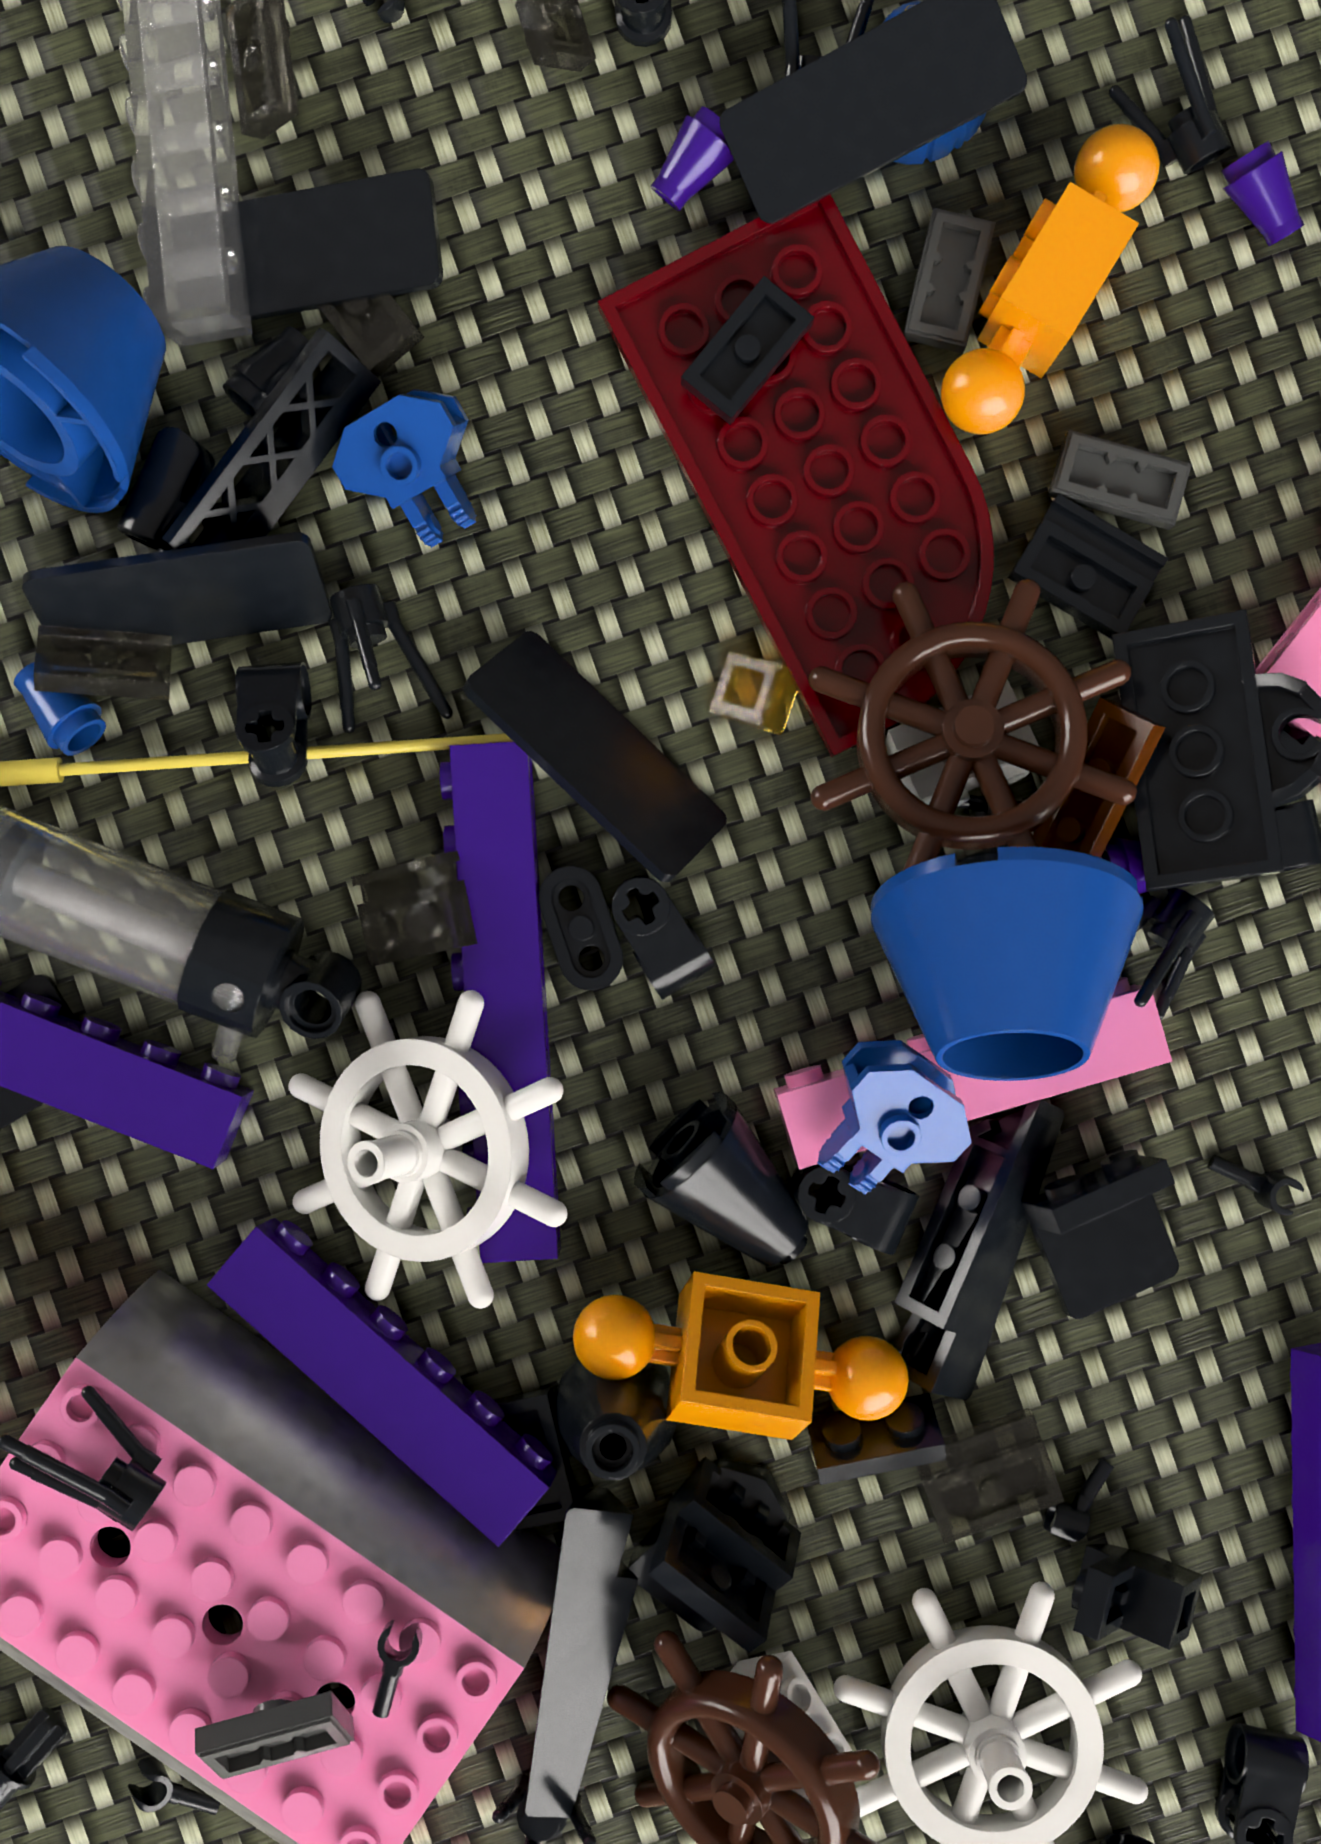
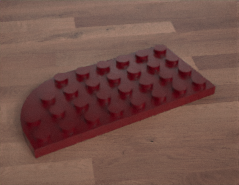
M829 195L775 224L765 223L758 217L599 300L598 310L830 756L834 757L857 745V725L860 708L814 691L808 681L810 672L816 667L825 666L870 683L883 662L897 648L911 639L892 598L894 588L902 582H910L916 586L935 627L956 622H982L992 587L994 542L989 510L974 469L832 196ZM763 276H765L815 318L809 331L735 421L729 425L681 385V376ZM964 658L950 659L955 670ZM924 669L912 677L898 694L925 703L936 694V691ZM886 718L885 730L898 722Z

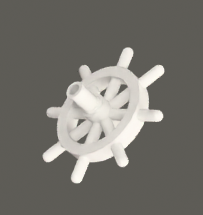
M468 990L460 995L446 1038L420 1036L399 1040L395 1039L379 996L372 991H364L357 996L355 1007L371 1049L361 1054L343 1071L334 1087L304 1073L294 1075L289 1081V1091L294 1097L324 1112L320 1129V1156L325 1179L296 1192L292 1201L293 1207L301 1214H309L331 1203H335L348 1225L368 1244L377 1249L365 1284V1293L371 1300L381 1301L389 1295L401 1259L415 1262H431L452 1257L469 1303L475 1308H486L492 1303L494 1292L476 1246L493 1236L508 1220L514 1209L550 1227H558L567 1219V1208L562 1202L525 1184L529 1165V1141L524 1117L559 1101L563 1095V1085L557 1078L546 1077L514 1092L501 1072L487 1058L470 1048L484 1007V999L477 991ZM407 1065L422 1066L435 1070L423 1108L407 1070ZM383 1081L399 1120L368 1105L375 1090ZM459 1086L470 1098L476 1110L450 1121L447 1117L457 1087ZM361 1131L375 1137L376 1140L361 1141ZM486 1134L488 1165L463 1153L462 1144ZM449 1176L481 1191L475 1205L465 1217ZM388 1178L399 1182L390 1208L382 1201L373 1187L374 1184ZM424 1187L440 1225V1230L427 1229L412 1224Z
M1036 1582L1031 1586L1016 1629L997 1625H980L953 1631L935 1593L928 1588L918 1589L913 1594L912 1605L930 1642L908 1660L900 1670L891 1688L887 1689L850 1675H842L834 1683V1693L840 1701L882 1715L881 1745L887 1774L856 1788L860 1805V1818L898 1800L910 1819L923 1832L940 1844H1055L1053 1840L1076 1822L1086 1809L1095 1791L1132 1804L1143 1803L1148 1796V1787L1143 1779L1103 1765V1731L1095 1706L1139 1684L1142 1679L1140 1666L1135 1661L1127 1659L1081 1680L1072 1665L1057 1650L1041 1640L1055 1599L1053 1588L1046 1582ZM982 1665H1003L991 1700L985 1699L971 1668ZM1029 1672L1044 1680L1056 1691V1693L1015 1712ZM948 1679L963 1712L958 1714L925 1701L941 1683ZM1067 1718L1070 1719V1744L1068 1752L1028 1738ZM913 1727L954 1741L914 1761L911 1760ZM1026 1766L1057 1777L1050 1787L1035 1800L1032 1797L1033 1786L1025 1770ZM967 1767L953 1807L941 1801L925 1787ZM987 1789L992 1801L998 1807L1011 1811L999 1814H979Z

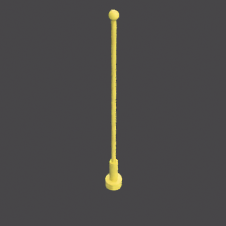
M505 733L310 746L307 747V759L450 750L449 745L514 741ZM237 751L63 763L60 757L0 761V787L62 783L64 776L248 764L249 753Z

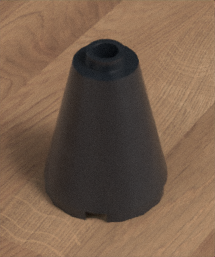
M720 1091L713 1093L717 1103L709 1107L701 1099L697 1100L677 1115L652 1142L649 1149L657 1157L648 1171L639 1163L635 1171L634 1185L648 1199L764 1266L791 1262L803 1251L807 1244L808 1238L805 1235L809 1225L807 1217L736 1103Z

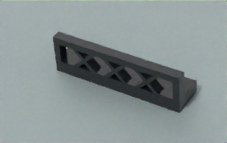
M318 328L162 539L175 549L267 536L341 437L344 428L353 421L381 381L328 331ZM328 353L332 358L313 382V371ZM299 391L300 398H294ZM291 411L274 434V423L283 412ZM260 444L261 450H256V451H254V450L257 448V446ZM252 464L234 488L233 478L243 465ZM221 496L222 502L216 503V501ZM212 517L194 543L188 542L187 540L204 518Z

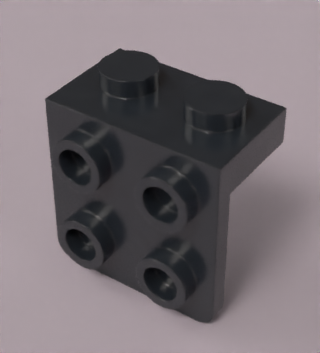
M1137 1150L1123 1151L1100 1162L1101 1168L1083 1176L1070 1175L1055 1180L1044 1187L1045 1193L1022 1202L1062 1309L1066 1315L1075 1319H1083L1172 1278L1178 1272V1259L1152 1195L1175 1184L1166 1159L1139 1155Z

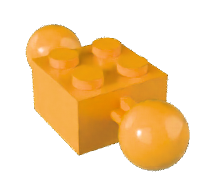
M1113 124L1099 129L1084 142L1075 161V184L1072 182L1068 184L1057 204L1047 198L1043 200L1027 227L1022 240L998 275L989 291L990 293L978 312L979 315L988 319L977 339L986 345L987 348L975 349L961 355L948 368L942 381L941 401L944 411L950 421L961 430L977 435L990 434L1003 429L1014 420L1022 407L1025 397V383L1020 367H1023L1039 378L1044 376L1073 335L1139 225L1138 222L1122 212L1135 208L1149 196L1156 184L1160 167L1159 154L1153 140L1140 128L1129 124Z
M695 1271L679 1294L676 1327L654 1324L646 1308L630 1297L607 1295L595 1299L581 1311L573 1330V1345L579 1361L590 1373L602 1379L622 1380L632 1377L640 1372L648 1363L671 1366L666 1411L667 1421L793 1440L812 1422L814 1390L829 1392L835 1405L848 1416L859 1420L871 1421L884 1418L893 1413L904 1400L909 1383L908 1370L903 1357L893 1345L881 1338L873 1336L854 1337L841 1344L834 1353L817 1350L820 1292Z

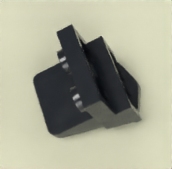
M705 1456L670 1498L666 1513L635 1549L630 1557L628 1568L639 1579V1586L693 1628L706 1632L715 1627L750 1653L767 1640L776 1591L793 1579L801 1532L789 1523V1510L768 1468L729 1459L711 1461Z

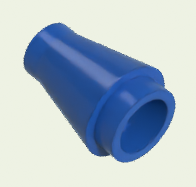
M44 661L30 663L16 675L14 686L23 695L49 747L60 749L67 756H73L84 752L101 738L106 729V723L101 718V707L53 672Z

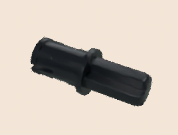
M48 1707L39 1709L8 1745H0V1810L18 1790L27 1789L33 1784L36 1779L37 1768L66 1737L68 1732L65 1725L66 1718L60 1712H54Z

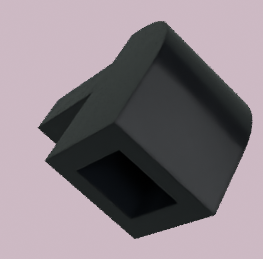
M1110 1544L1087 1545L1080 1573L1072 1593L1071 1607L1078 1610L1073 1631L1099 1641L1120 1628L1170 1650L1189 1636L1203 1575L1152 1554Z

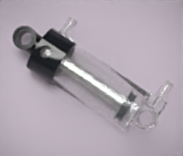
M0 805V937L178 1005V1009L219 1024L211 1052L212 1057L220 1063L235 1061L242 1035L245 1034L257 1038L266 1027L276 1008L280 1010L283 1021L291 1030L299 1035L312 1039L328 1037L337 1031L361 992L362 979L357 967L350 959L330 951L317 952L308 958L298 955L304 933V920L302 918L230 890L223 892Z

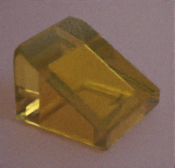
M729 651L709 711L760 730L781 735L785 729L797 690L792 682L788 668L783 664Z

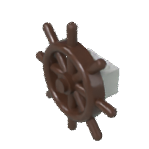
M1023 579L1016 584L1000 625L968 621L938 627L934 626L916 586L910 582L899 583L893 590L892 598L911 639L897 648L883 662L870 683L825 666L816 667L809 674V685L814 691L860 708L856 739L860 768L815 787L811 793L812 805L818 810L827 811L867 793H871L880 808L895 823L916 836L903 870L921 862L937 858L941 846L963 850L988 849L1005 844L1008 847H1038L1031 832L1045 823L1057 811L1072 788L1118 805H1128L1136 798L1137 788L1131 780L1083 763L1087 748L1088 732L1083 701L1125 684L1131 677V667L1126 661L1115 659L1072 677L1062 662L1049 649L1025 634L1041 593L1039 584L1033 579ZM950 659H986L972 695L967 696ZM925 669L943 707L938 709L900 695L898 692L912 677ZM1011 669L1026 678L1038 692L1017 700L1007 679ZM1048 716L1052 717L1055 731V752L1038 745L1029 724ZM886 718L901 723V725L888 730L885 742ZM1030 772L1046 777V780L1039 789L1018 805L1009 785L1024 778ZM979 786L993 814L979 817L954 815L956 808L970 799L968 791Z
M665 1630L656 1636L654 1649L675 1682L676 1687L660 1707L623 1684H616L609 1689L607 1693L609 1707L648 1732L647 1753L653 1779L641 1781L636 1786L634 1792L636 1802L644 1808L667 1806L682 1828L697 1844H878L858 1831L860 1805L854 1782L875 1778L880 1770L879 1758L871 1750L852 1751L792 1651L740 1660L730 1672L723 1670L700 1672L677 1634ZM697 1718L707 1736L689 1726V1720ZM698 1764L707 1769L708 1771L701 1772ZM760 1821L765 1830L757 1827L756 1824ZM794 1825L813 1836V1838L802 1839Z

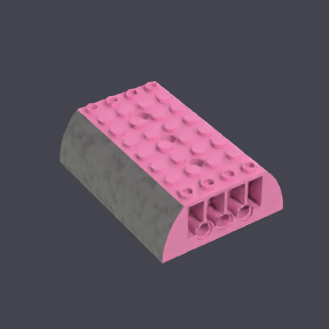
M159 1269L120 1306L76 1356L21 1435L19 1441L33 1446L98 1482L116 1457L129 1464L132 1458L96 1416L94 1410L81 1395L84 1387L92 1386L104 1401L111 1406L139 1442L162 1459L153 1473L167 1483L135 1529L130 1531L99 1510L12 1470L9 1462L16 1456L8 1454L0 1466V1651L279 1844H403L520 1676L532 1655L553 1610L561 1547L534 1528L517 1531L515 1528L505 1541L497 1547L286 1356ZM104 1527H116L125 1532L131 1544L130 1554L122 1558L107 1555L99 1545V1530ZM221 1604L235 1608L242 1617L243 1629L235 1634L218 1632L210 1623L209 1609ZM394 1620L388 1637L389 1643L397 1651H406L412 1647L416 1629L419 1627L422 1632L420 1650L415 1660L410 1665L404 1667L403 1673L399 1677L389 1716L386 1718L376 1717L373 1715L372 1709L381 1681L384 1663L379 1657L377 1650L380 1635L385 1625ZM331 1682L346 1685L354 1695L355 1704L347 1709L353 1716L355 1740L350 1742L349 1745L226 1779L220 1778L195 1754V1728L253 1713L254 1708L263 1702L276 1699L293 1702L319 1694V1689L323 1685Z

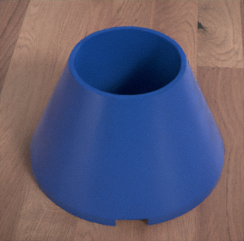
M55 246L0 265V456L3 455L17 467L31 475L32 477L26 482V486L38 494L75 510L88 513H104L116 507L128 491L164 360L166 342L155 315L135 289L108 265L82 250L69 246Z
M997 847L998 860L957 865V856L953 853L911 866L883 883L871 900V924L940 1067L951 1073L974 1079L1020 1081L1063 1074L1086 1063L1092 1053L1143 916V896L1140 897L1137 880L1131 873L1110 861L1081 852L1045 847Z

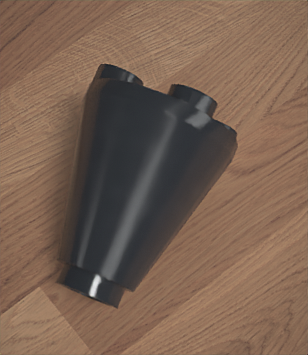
M577 1358L562 1374L553 1399L556 1428L565 1449L595 1476L605 1480H622L652 1463L670 1444L678 1423L666 1420L670 1375L667 1369L659 1364L648 1363L640 1372L632 1377L622 1380H606L590 1373Z

